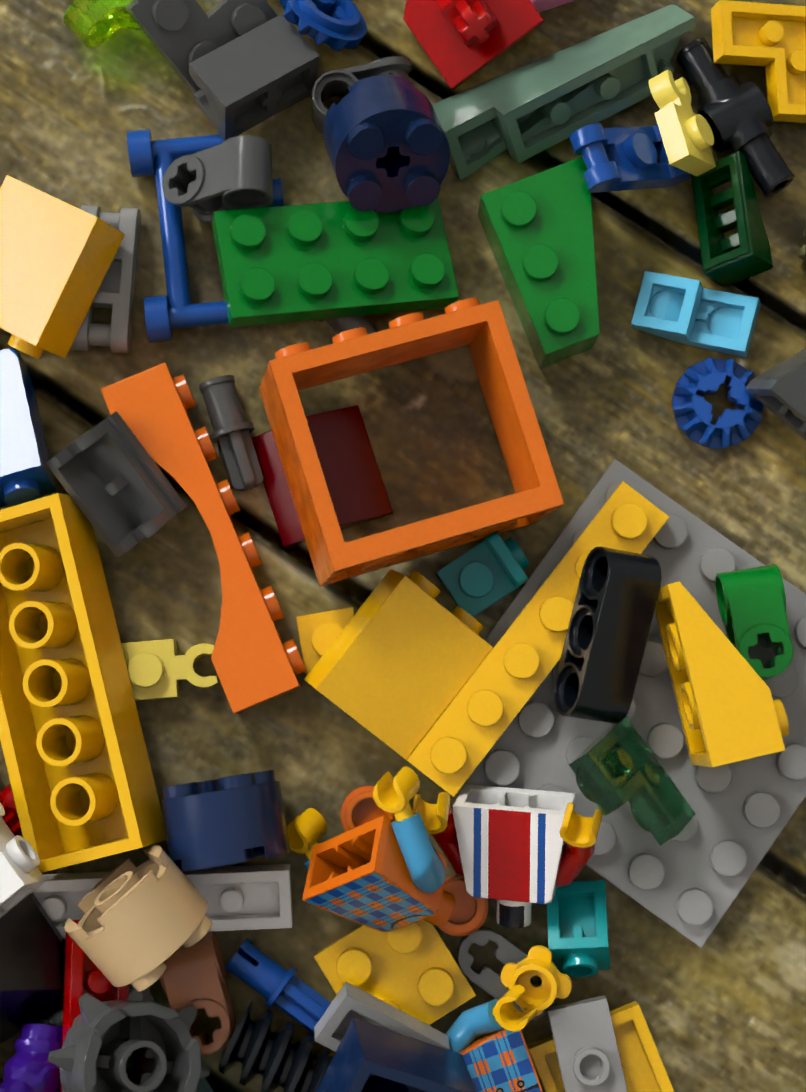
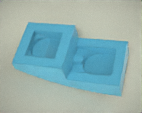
M645 271L631 326L637 330L675 342L748 358L761 303L758 297L703 288L700 280Z

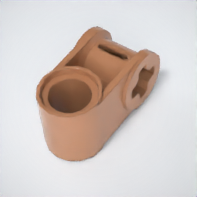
M212 931L208 932L194 945L188 948H184L182 945L164 961L166 970L160 977L161 985L169 1001L170 1008L176 1010L188 1005H194L198 1011L195 1020L201 1015V1009H205L208 1017H219L221 1024L213 1031L212 1038H208L205 1029L195 1030L193 1024L189 1030L191 1037L198 1040L201 1055L211 1054L219 1050L233 1034L236 1025V1015L227 985V973L224 970L225 963L217 936Z

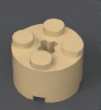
M158 845L143 850L149 857V860L136 867L130 859H127L107 874L77 905L84 914L78 924L68 918L64 926L69 936L113 986L122 987L131 984L137 992L143 991L154 984L166 970L164 961L182 945L184 948H188L201 940L213 924L206 915L208 909L207 900Z

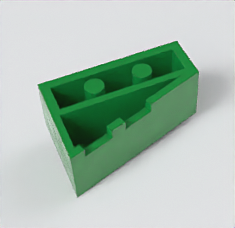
M583 157L480 196L477 215L540 369L592 349L600 335L591 193L588 191L583 177L584 172L587 171Z

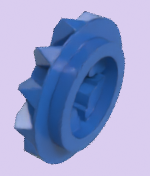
M352 0L279 1L285 10L284 17L286 20L299 27L298 32L300 35H308L313 38L316 45L325 43L336 51H340L343 47L355 49L366 34V22Z
M712 357L689 367L678 380L672 398L673 414L682 432L695 443L715 449L735 446L751 436L763 418V404L745 390L749 382L755 378L754 372L737 364L735 359L725 360ZM726 382V390L728 391L726 398L729 402L734 403V407L737 408L735 410L725 409L715 420L714 424H711L713 414H711L712 404L705 401L702 396L704 394L713 395Z

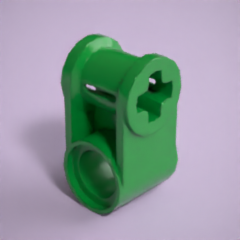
M772 564L716 573L717 603L721 619L725 625L727 638L763 681L781 674L789 667L793 658V645L786 615L785 589L778 566ZM758 639L762 647H772L774 657L765 662V668H763L760 659H750L748 649L757 645Z

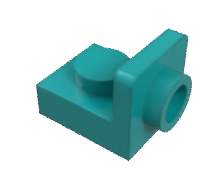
M495 531L487 536L483 542L437 571L436 575L455 604L475 617L525 584L528 577L523 570L530 566L519 545L511 536L503 541Z
M605 880L574 881L570 885L557 887L552 902L547 903L548 949L552 952V962L560 972L573 978L591 977L596 975L599 970H609L611 966Z

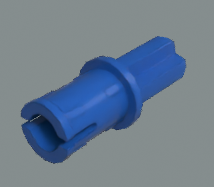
M247 938L224 970L228 973L231 972L268 1001L265 1004L267 1008L270 1009L272 1005H275L314 1035L315 1025L331 1002L294 975L297 969L292 966L288 971L253 945L252 941Z

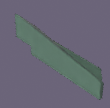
M668 5L432 104L449 143V164L455 175L460 180H463L506 149H508L509 155L514 160L521 163L569 138L574 131L590 124L599 123L651 96L649 80L666 70H670L673 74L675 69L670 64V60L683 34L694 31L697 25L695 17L677 5Z

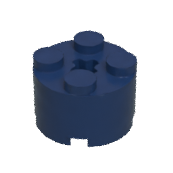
M393 75L371 76L351 85L348 88L349 94L337 105L335 101L331 105L323 125L324 143L339 186L349 199L351 205L359 211L374 210L379 213H393L414 206H426L435 201L440 192V185L448 171L450 148L444 130L427 96L416 89L413 83Z
M274 770L163 787L164 800H161L169 857L182 872L247 862V860L254 859L256 856L265 855V858L291 852L280 781L275 780Z

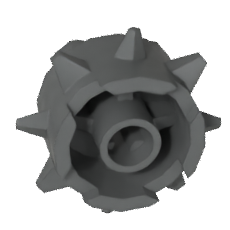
M133 987L128 999L103 1002L88 993H84L78 998L81 1014L74 1019L72 1027L66 1034L62 1048L50 1051L48 1055V1062L58 1066L60 1069L62 1092H195L199 1079L209 1076L210 1067L201 1062V1049L198 1040L192 1038L189 1032L198 1013L194 1005L174 1010L151 1002L149 987L140 992H137ZM134 1056L133 1069H126L128 1057Z

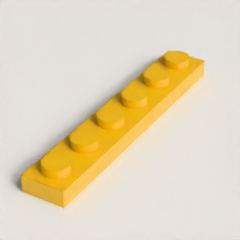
M622 481L406 760L454 797L560 660L582 569L590 551L595 547H607L641 554L669 516Z

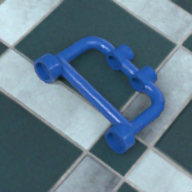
M150 129L127 131V145L132 177L155 175L167 295L144 297V313L149 343L172 341V329L229 324L225 301L191 304L181 207L170 203L163 195L162 190L163 176L174 160L181 156L191 155L222 144L224 140L219 135L152 141ZM281 178L273 179V203L270 207L284 206Z

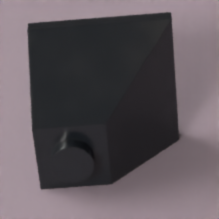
M33 892L0 918V1044L21 1032L23 1024H34L63 1006L66 942Z

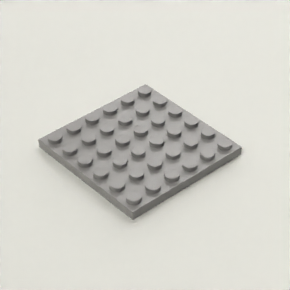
M614 459L485 641L492 647L496 645L622 481L669 516L641 553L653 556L658 560L662 576L660 588L680 581L725 636V625L721 619L717 603L716 573L766 565ZM783 577L786 595V615L793 645V658L789 667L781 674L764 682L770 688L773 700H781L787 714L789 735L782 736L785 751L716 767L691 765L654 613L632 703L623 721L616 724L560 715L556 711L553 698L559 660L468 778L475 785L576 793L574 811L584 817H593L596 809L603 811L602 821L595 842V851L586 865L700 948L806 797V594ZM759 639L757 645L748 649L750 659H760L763 668H765V662L774 657L772 647H762Z

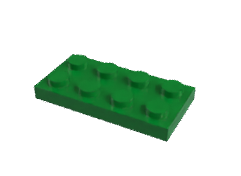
M438 197L429 205L414 206L393 213H379L374 210L359 211L349 201L213 212L211 223L230 328L445 308L457 302L459 298Z

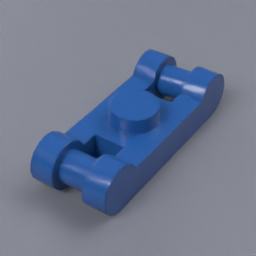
M601 123L584 126L569 136L575 154L582 155L587 171L584 172L583 177L590 193L664 188L679 184L692 177V174L669 164L658 124L641 127L603 128Z

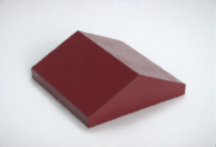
M356 405L306 416L340 529H347L393 514L359 406ZM270 430L253 437L252 441L264 476L263 484L284 548L306 541L273 433Z

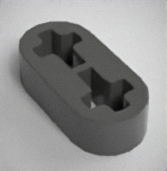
M480 927L477 931L462 937L458 945L457 959L462 972L472 982L495 999H500L509 988L502 984L501 974L490 965L484 964L479 970L471 966L474 962V957L469 951L470 946L473 943L485 946L489 940L495 942L497 945L493 952L496 958L505 965L507 963L517 964L526 958L528 953L498 931L487 927ZM537 976L531 977V982L535 980ZM555 998L549 1007L556 1006L559 998ZM513 1001V1004L517 1008V1010L523 1012L520 1006L517 1005L515 1001ZM544 1009L542 1014L535 1016L533 1019L547 1016V1010Z

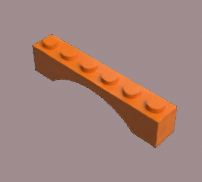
M164 362L101 388L100 390L110 414L116 411L119 413L156 465L184 489L195 503L210 531L219 560L223 596L219 632L211 660L232 712L240 714L301 688L302 686L297 675L306 672L307 669L295 640L292 639L285 643L282 640L275 621L284 618V613L272 585L263 589L260 587L253 568L263 564L250 532L240 536L231 515L241 510L228 479L218 483L209 462L219 457L206 427L204 426L197 430L194 428L187 410L197 406L184 374L173 377L170 369Z

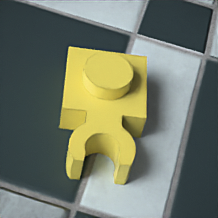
M666 70L650 79L649 88L651 94L660 108L654 114L669 164L694 176H699L715 168L716 164L710 148L714 144V135L707 120L701 114L693 112L690 104L692 101L691 92L686 79L681 77L674 81L670 70Z
M175 639L121 643L135 702L180 698L179 681L188 680L191 684L203 689L213 688L220 684L218 676L202 677L196 671L197 660L205 655L212 656L214 645L207 643L197 644L191 647L185 655H177V642Z

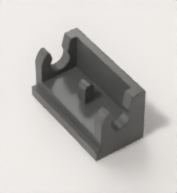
M282 13L190 62L189 74L196 85L201 88V90L193 93L194 100L219 131V136L225 141L231 137L238 136L312 95V89L318 79L320 56L306 39L299 34L292 23L286 20Z
M117 411L81 435L46 462V465L117 558L128 552L144 537L147 539L187 506Z

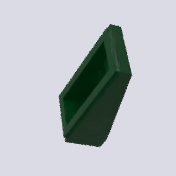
M740 151L715 161V168L699 176L692 175L691 177L703 273L723 285L735 284L773 268L770 245L745 155ZM731 181L732 188L713 195V188ZM734 204L735 209L719 215V210ZM738 228V233L725 238V232Z

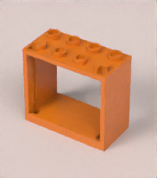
M477 297L463 299L445 307V314L424 319L422 312L406 314L388 323L389 329L371 334L367 333L365 327L353 328L335 335L332 338L333 344L311 349L307 342L297 343L276 351V359L269 360L259 391L320 587L482 540L495 531L498 534L536 524L564 505L499 299L483 304L479 303ZM468 345L515 493L344 542L298 391Z

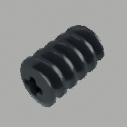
M251 1001L221 1053L218 1071L224 1074L239 1062L242 1064L239 1083L243 1086L260 1074L263 1076L261 1092H273L279 1086L284 1089L283 1092H316L335 1055V1051L325 1047L316 1056H313L314 1035L310 1033L305 1034L295 1044L291 1043L294 1024L290 1021L285 1022L276 1031L272 1032L273 1011L268 1008L254 1020L250 1019Z

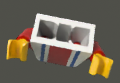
M472 784L464 785L453 805V813L450 810L451 799L448 792H440L438 794L437 804L427 803L421 798L420 794H415L412 809L413 813L420 812L428 834H431L455 873L464 877L468 894L477 898L497 899L496 921L500 926L511 929L529 926L531 923L532 903L547 904L552 902L557 887L570 885L594 854L595 842L603 817V811L598 809L595 810L593 817H584L574 811L576 793Z

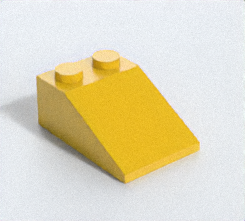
M680 581L661 587L654 613L691 765L716 767L785 751L782 736L789 735V723L781 700H773L770 688Z

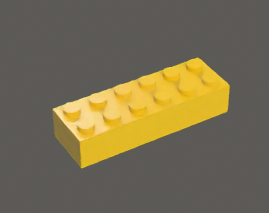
M62 493L52 494L0 510V741L22 835L38 854L40 864L37 868L41 873L143 848L167 840L161 806L94 528L70 495Z

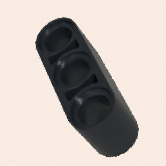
M595 547L588 554L582 569L554 684V705L560 715L618 724L628 714L661 586V567L658 560L653 556L607 547Z

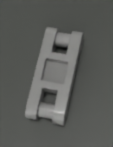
M82 205L81 210L100 218L123 232L125 236L72 343L71 349L90 351L92 346L110 347L112 353L130 354L133 338L132 316L137 251L141 234V212L139 208H121L120 213L101 212L100 206ZM93 308L112 309L111 324L93 323Z

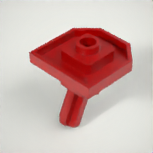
M406 0L403 17L405 23L452 90H455L545 23L530 0Z

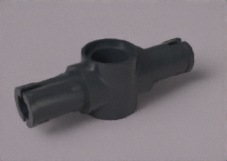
M698 38L687 44L677 54L678 58H676V61L700 95L698 99L700 108L697 110V114H701L712 129L714 144L711 147L721 154L729 151L730 154L738 151L743 153L746 157L750 174L766 198L780 192L793 181L795 176L770 140L772 135L770 126L773 123V116L764 94L753 82L747 81L741 84L736 76H728L721 64L714 63L713 51L705 38Z

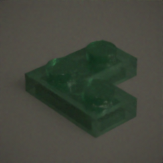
M627 716L618 724L615 723L610 726L569 764L576 774V782L583 795L591 802L596 803L605 816L629 801L632 815L638 825L645 831L651 832L660 846L679 835L696 814Z

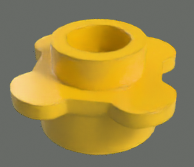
M542 945L531 947L528 956L517 964L507 963L500 975L501 982L505 987L510 989L514 985L520 984L525 988L526 991L514 1001L524 1013L537 1009L536 1016L542 1014L544 1009L554 1002L555 998L564 999L568 997L572 989L571 978L567 974L560 973L552 962V952ZM531 977H540L542 983L534 985L531 982Z

